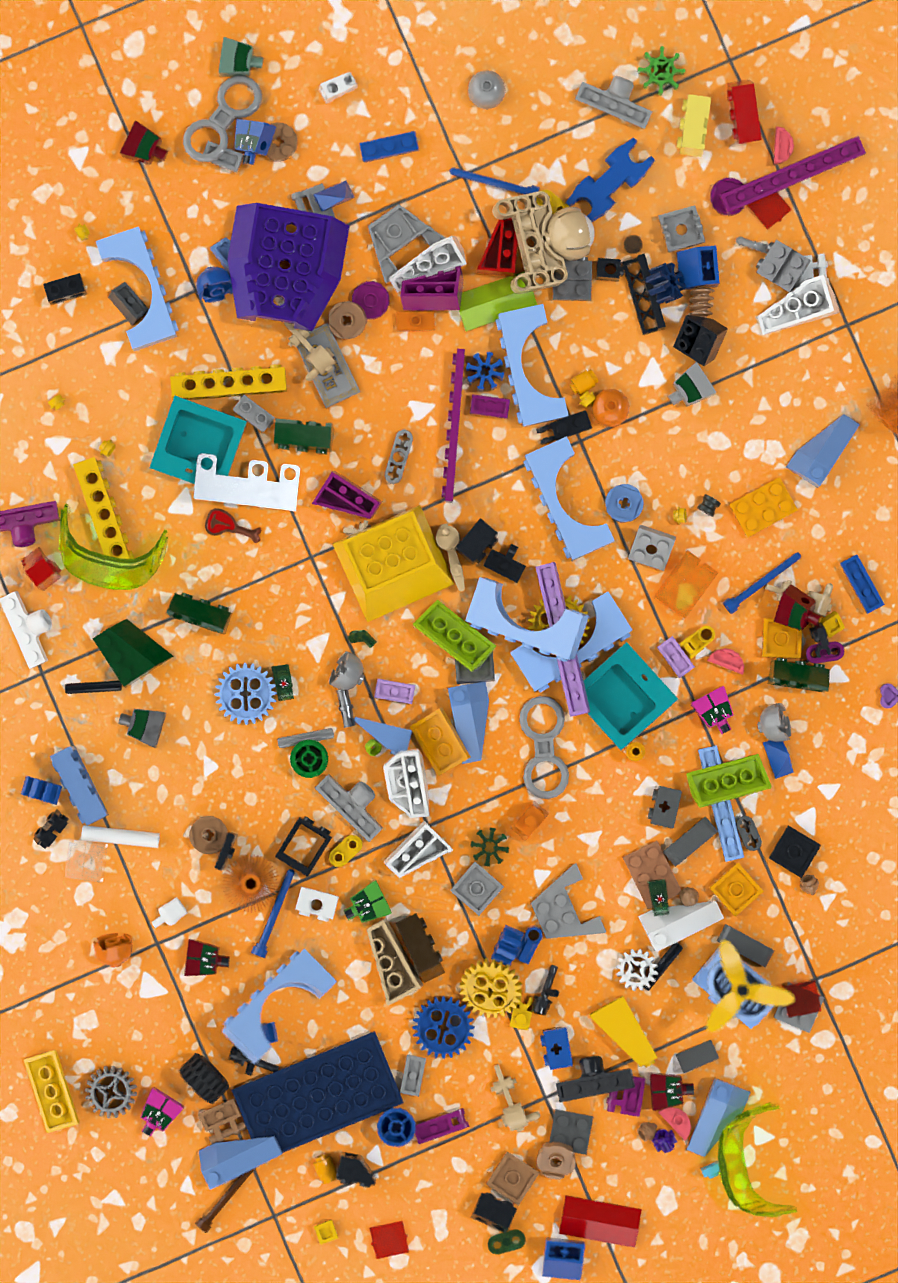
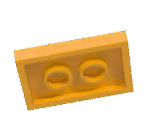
M780 477L729 504L747 538L798 511Z
M443 707L409 726L438 776L471 758Z

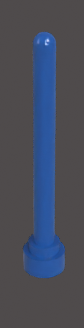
M457 168L450 169L451 175L523 195L538 192L540 187L534 185L532 187H523Z
M798 552L793 554L737 597L728 598L723 601L724 607L732 615L738 610L737 608L741 602L801 558V554Z
M289 869L285 875L261 939L256 946H253L252 954L263 958L267 955L266 944L294 876V870Z

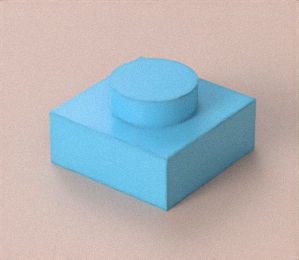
M718 1161L700 1168L705 1178L709 1177V1179L720 1174L719 1171L722 1170Z

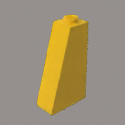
M623 995L589 1014L591 1019L640 1067L645 1066L647 1068L655 1063L654 1059L658 1057Z

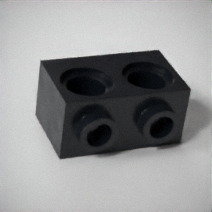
M80 273L43 284L50 305L88 295Z

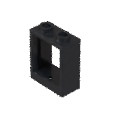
M305 816L303 819L301 817L298 818L275 857L308 877L333 837L330 836L331 832L322 826L320 829L313 825L314 821ZM301 824L325 838L309 867L284 853Z

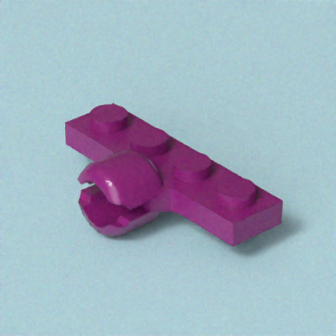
M51 501L0 511V532L11 531L12 542L16 547L33 545L36 541L35 526L60 521L57 502Z

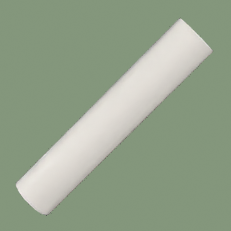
M83 825L81 840L158 848L160 833Z

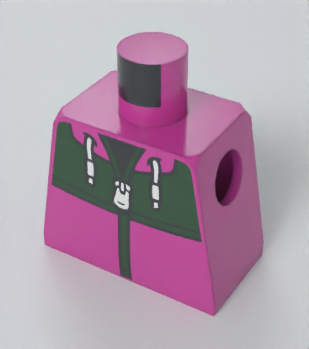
M724 686L690 703L708 728L717 725L721 735L731 730L726 719L733 716V711Z
M153 1087L140 1118L146 1121L141 1131L150 1137L156 1128L164 1131L185 1106Z

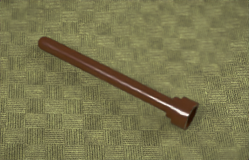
M256 1168L240 1175L211 1211L196 1221L195 1224L203 1232L207 1233L212 1228V1220Z

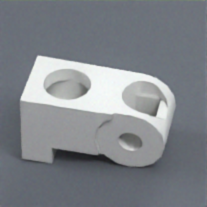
M348 72L321 83L319 90L326 104L334 99L355 90L358 85L352 73Z

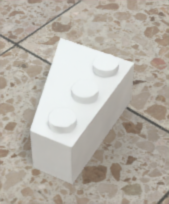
M423 821L386 858L384 863L400 878L420 868L422 865L453 851V849Z

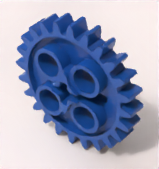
M442 996L441 1001H438L437 997H435V1003L427 1000V1007L421 1005L423 1012L416 1011L420 1017L413 1019V1021L418 1023V1025L412 1026V1029L418 1030V1032L413 1034V1037L420 1038L416 1044L423 1043L421 1050L428 1048L427 1055H430L433 1051L435 1052V1058L439 1054H442L443 1059H445L446 1054L453 1058L454 1051L460 1055L459 1048L466 1050L464 1043L471 1044L468 1037L474 1036L473 1033L469 1032V1030L475 1028V1026L469 1025L470 1022L474 1021V1018L467 1017L471 1011L464 1012L466 1005L460 1007V1000L452 1003V997L448 1001L445 1000V996ZM435 1010L442 1013V1018L438 1021L433 1020L431 1017L432 1012ZM449 1011L446 1023L449 1030L444 1031L442 1043L438 1044L441 1028L438 1025L443 1024L445 1012ZM454 1015L459 1016L461 1019L460 1024L457 1026L450 1023V1018ZM434 1029L437 1032V1037L429 1039L426 1036V1032ZM448 1034H453L456 1037L454 1044H447L445 1042V1037Z

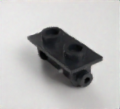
M58 809L55 812H51L46 819L45 825L38 828L34 834L35 837L33 839L36 844L44 849L47 846L50 847L57 838L52 832L56 830L58 833H61L68 824L69 818L64 814L62 815Z

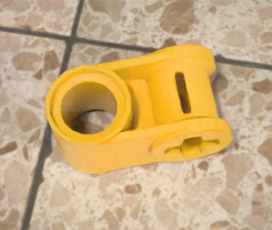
M703 626L679 645L684 647L690 655L689 658L692 659L713 641L715 631L710 626ZM709 629L712 636L709 640H704L701 637L702 630Z

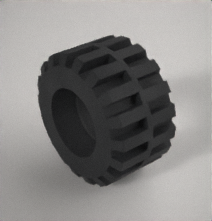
M195 1053L179 1069L184 1081L207 1103L213 1104L229 1089V1084L225 1077L201 1054Z

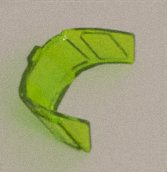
M65 503L64 510L61 509L58 549L61 551L65 568L73 576L86 583L107 589L131 590L146 584L156 573L166 554L169 538L168 530L164 529L160 539L148 553L135 559H120L103 555L78 545L69 532L68 518L71 509L69 504Z
M769 1102L737 1115L736 1119L722 1130L719 1137L718 1164L724 1189L734 1206L754 1216L778 1217L798 1212L795 1205L771 1203L765 1201L757 1194L750 1183L745 1162L743 1142L747 1127L757 1115L780 1109L778 1103L771 1104Z

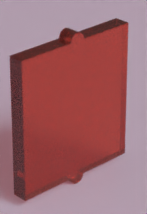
M778 192L747 205L767 230L777 222H781L782 218L792 211Z
M815 980L782 986V989L794 996V1001L786 1005L788 1018L821 1012L820 994H818Z
M403 1220L370 1227L371 1245L374 1247L376 1259L409 1252L406 1239L408 1235L405 1234Z

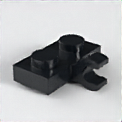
M511 544L506 556L491 549L483 565L518 583L526 567L513 560L519 548Z
M821 623L818 626L811 624V628H809L811 638L815 640V643L818 642L815 648L816 656L818 658L821 657V649H826V653L830 655L831 650L828 647L829 641L825 627Z

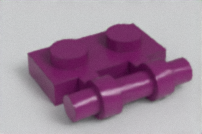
M633 1076L635 1088L624 1090L622 1100L617 1099L618 1091L610 1093L606 1101L608 1104L607 1111L615 1112V1106L618 1105L621 1106L620 1114L640 1117L646 1078Z

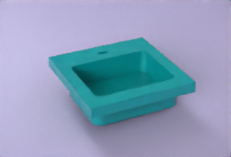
M174 395L149 468L195 484L197 457L203 453L216 456L217 475L229 476L247 421ZM205 457L201 460V467L203 469L209 470L212 467L213 462L210 458ZM186 469H191L192 473L186 472Z
M627 642L583 681L590 712L587 714L621 751L678 700L674 693ZM645 675L648 680L645 681L641 676Z

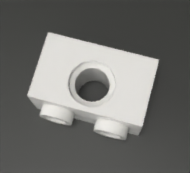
M301 887L295 909L299 910L300 915L310 917V914L318 915L317 919L328 922L329 919L334 918L339 896ZM319 899L322 902L320 910L312 908L313 900Z

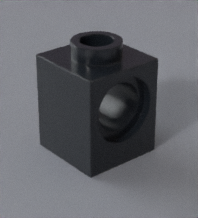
M598 258L596 280L619 282L620 276L623 277L624 265H621V259ZM611 265L615 268L616 272L608 274L605 268Z

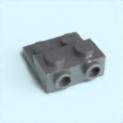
M776 239L775 242H771L766 249L768 254L765 259L761 258L758 261L756 273L790 293L797 285L811 260Z
M588 257L579 260H564L568 277L562 284L553 287V300L591 301L592 261H588ZM554 272V278L561 280V275L558 272Z

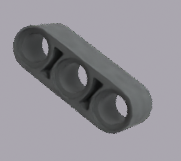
M705 816L667 847L663 853L676 867L718 831Z
M725 924L717 939L720 943L723 940L730 942L738 953L765 968L774 953L773 949Z

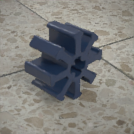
M672 262L669 264L663 263L648 270L651 275L646 277V283L654 286L648 292L651 296L657 294L656 302L659 304L664 302L667 304L681 298L683 294L680 291L685 290V283L678 282V278L682 277L683 274L681 271L674 273L675 264Z

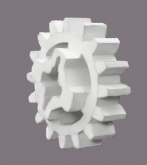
M631 949L630 955L625 952L624 956L626 958H619L618 960L621 962V965H616V968L620 969V972L616 973V975L622 976L619 982L621 984L626 982L625 988L628 989L632 986L633 991H636L637 987L643 991L644 985L650 988L649 982L656 981L653 975H658V972L654 971V968H657L658 965L652 964L655 958H648L649 952H645L643 955L641 949L638 950V953ZM639 957L645 960L637 962L633 958ZM628 963L629 968L625 974V966ZM632 963L637 967H642L640 968L642 977L637 973H633L635 969ZM650 967L649 975L646 977V969ZM636 978L639 979L641 982L634 983L630 980Z

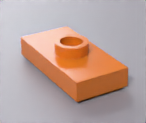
M435 311L396 312L397 332L435 331Z

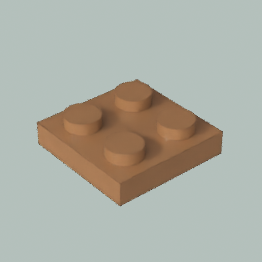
M507 1151L486 1185L519 1206L540 1172Z

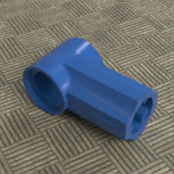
M532 925L526 929L520 948L516 952L515 958L529 964L543 937L542 930L538 926ZM531 930L539 932L540 935L536 940L529 938L528 934Z

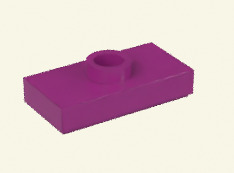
M472 394L470 414L508 419L510 399Z

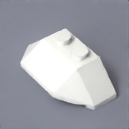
M419 749L399 751L383 766L389 800L410 818L428 817L430 815L429 795L423 755Z

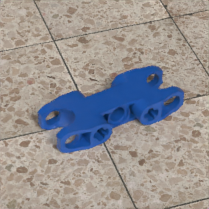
M633 137L625 144L617 147L606 158L605 162L610 168L597 181L590 175L577 185L572 195L566 201V204L571 207L576 202L585 200L592 207V211L587 215L591 222L603 217L616 203L610 196L625 182L630 188H633L644 178L648 169L655 162V159L651 156L642 163L631 161L629 152L637 144V140Z

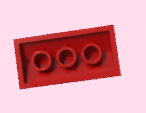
M565 1195L559 1234L635 1248L642 1209Z

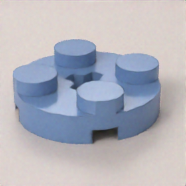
M621 484L609 491L605 499L607 513L612 519L617 522L626 523L633 521L641 514L644 501L636 487L629 484ZM626 498L630 506H626L623 509L621 504H619V500L623 501Z

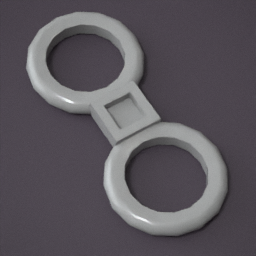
M246 76L228 78L221 84L217 92L219 106L211 117L195 121L186 129L183 135V146L186 153L192 159L199 162L217 160L224 154L228 146L226 130L234 119L249 117L259 109L262 103V92L259 85L253 79ZM236 84L249 86L254 93L253 103L243 110L230 108L226 104L225 94L231 86ZM201 128H211L219 134L220 144L211 153H199L191 145L193 133Z
M545 696L531 698L526 702L520 711L519 722L526 736L534 740L535 757L528 762L524 769L523 779L525 786L532 795L541 799H551L564 792L568 785L569 772L563 760L554 755L553 739L560 734L564 727L565 716L563 708L557 701ZM538 704L549 705L557 715L556 726L546 734H538L532 731L527 723L528 712ZM543 761L556 764L561 772V782L558 787L548 792L537 789L531 779L533 768Z

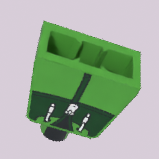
M377 880L351 897L353 906L343 910L348 920L359 916L362 923L392 914Z

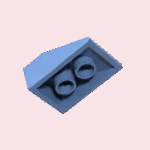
M355 717L354 721L387 749L391 750V754L396 755L399 751L408 750L412 735L411 730Z

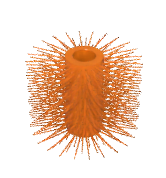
M893 384L895 386L892 388L893 391L889 390L887 393L884 390L885 396L881 395L884 400L879 399V403L874 408L871 406L878 419H880L879 422H882L889 430L898 435V385Z
M250 855L249 869L247 857V869V865L243 856L245 867L243 863L241 866L238 862L239 866L242 869L241 873L232 864H230L239 873L238 875H236L228 871L229 873L237 876L234 877L236 879L223 877L235 880L226 882H235L237 884L222 885H237L242 887V889L245 891L243 895L245 894L247 897L245 909L249 897V912L251 895V913L252 897L256 913L255 901L257 904L258 911L260 910L258 907L257 900L261 906L259 899L266 908L265 904L262 901V899L265 901L262 895L272 904V902L263 893L266 892L270 895L272 894L263 889L269 888L277 891L279 890L266 887L273 885L264 884L274 883H262L268 881H263L262 879H260L262 878L260 876L261 873L259 875L256 873L255 868L257 860L254 867L253 858V866L251 869ZM253 878L256 880L257 885L254 889L247 888V879Z

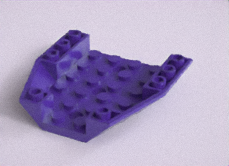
M262 203L237 205L227 259L237 318L255 322L256 317L292 323L295 329L313 331L341 280L350 226L329 215ZM292 224L297 230L294 233H289L286 230V226ZM288 261L290 267L283 269L280 267V262ZM276 297H281L284 300V304L278 306L273 300Z

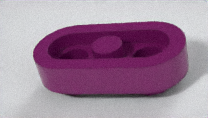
M836 641L829 642L828 645L830 650L832 648L837 649L836 655H828L826 649H821V657L814 658L812 652L815 651L818 644L811 645L806 650V658L813 664L837 661L844 655L843 645Z

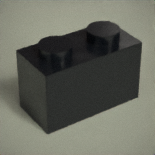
M481 1193L470 1218L507 1233L517 1208L513 1207L514 1204L509 1201L503 1200L502 1202L497 1200L496 1196L491 1193Z

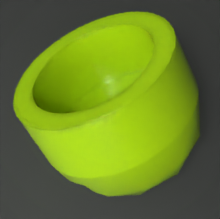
M370 739L365 744V750L370 756L378 755L382 749L381 744L375 739Z

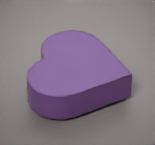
M889 683L882 685L880 688V694L882 695L880 704L883 708H892L898 702V690Z

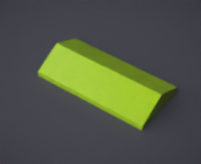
M525 271L517 273L515 276H509L462 292L461 306L458 311L466 332L496 322L495 319H499L498 314L537 305L533 291L516 294L511 289V281L516 276L525 273ZM517 280V285L520 288H524V282Z
M436 600L413 623L414 627L471 672L480 667L496 648L495 644L439 600Z
M759 754L686 774L691 795L699 808L772 788Z

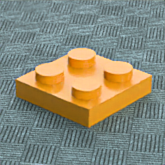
M764 618L762 657L800 659L802 630L776 623L774 619Z
M738 862L709 887L734 917L764 892Z

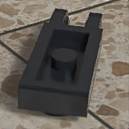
M585 410L551 422L550 425L538 428L536 431L537 434H541L552 429L554 436L543 438L540 441L541 445L566 436L568 438L592 429V425Z

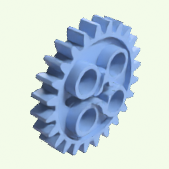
M244 663L243 668L236 664V670L229 667L230 674L223 672L226 678H219L218 680L222 684L221 686H215L220 690V692L215 693V696L220 697L216 703H222L219 711L226 710L224 717L231 715V722L237 718V724H240L242 720H244L245 725H248L249 720L256 724L257 717L263 721L262 714L269 716L266 710H273L274 708L270 703L276 702L272 698L273 695H277V692L272 691L276 684H270L273 677L266 678L268 671L261 673V666L255 670V664L253 663L250 668H248L247 663ZM244 677L248 679L247 691L251 692V695L247 697L248 711L244 710L245 697L241 696V692L245 691ZM235 679L241 681V687L238 690H234L231 687V683ZM253 679H259L261 683L260 687L256 690L250 686V682ZM236 698L242 702L239 709H234L231 705L232 701ZM254 698H259L261 701V705L257 709L251 707V701Z

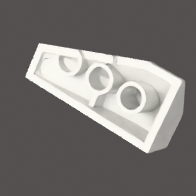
M450 236L438 241L389 277L390 282L398 293L401 291L402 281L423 275L429 277L438 274V271L448 272L454 270L457 266L466 265L464 249L456 236Z
M823 274L804 281L798 288L788 293L786 297L760 314L758 320L762 334L765 335L840 312L835 295L826 276Z
M716 901L697 903L693 906L660 907L638 916L655 952L724 919Z

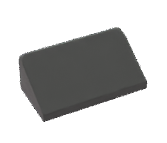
M126 282L113 289L108 296L131 325L139 321L149 311Z
M711 1040L676 1054L683 1073L719 1059Z

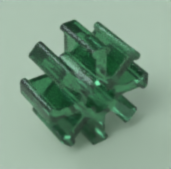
M489 828V839L485 838L482 830L476 833L484 841L482 844L471 841V847L482 848L479 853L473 854L476 861L484 853L487 854L484 866H490V855H494L498 864L503 862V859L496 853L497 850L509 852L508 846H498L499 842L507 839L505 834L502 833L501 837L493 840L495 828ZM490 841V844L491 842L495 844L493 852H490V850L488 852L485 851L487 847L486 842Z

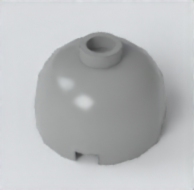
M479 71L469 82V99L480 109L488 110L495 108L505 97L506 88L504 81L494 71Z
M345 651L338 659V666L336 670H332L329 678V684L340 690H350L356 685H360L365 677L362 674L364 668L361 660L353 653Z
M782 703L766 707L760 715V721L757 723L759 732L763 733L770 741L783 742L790 740V720L783 713L786 709Z

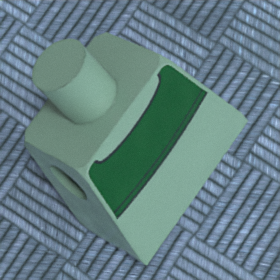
M223 37L218 70L219 77H248L251 75L252 67L263 68L264 57L253 56L254 48L251 45Z

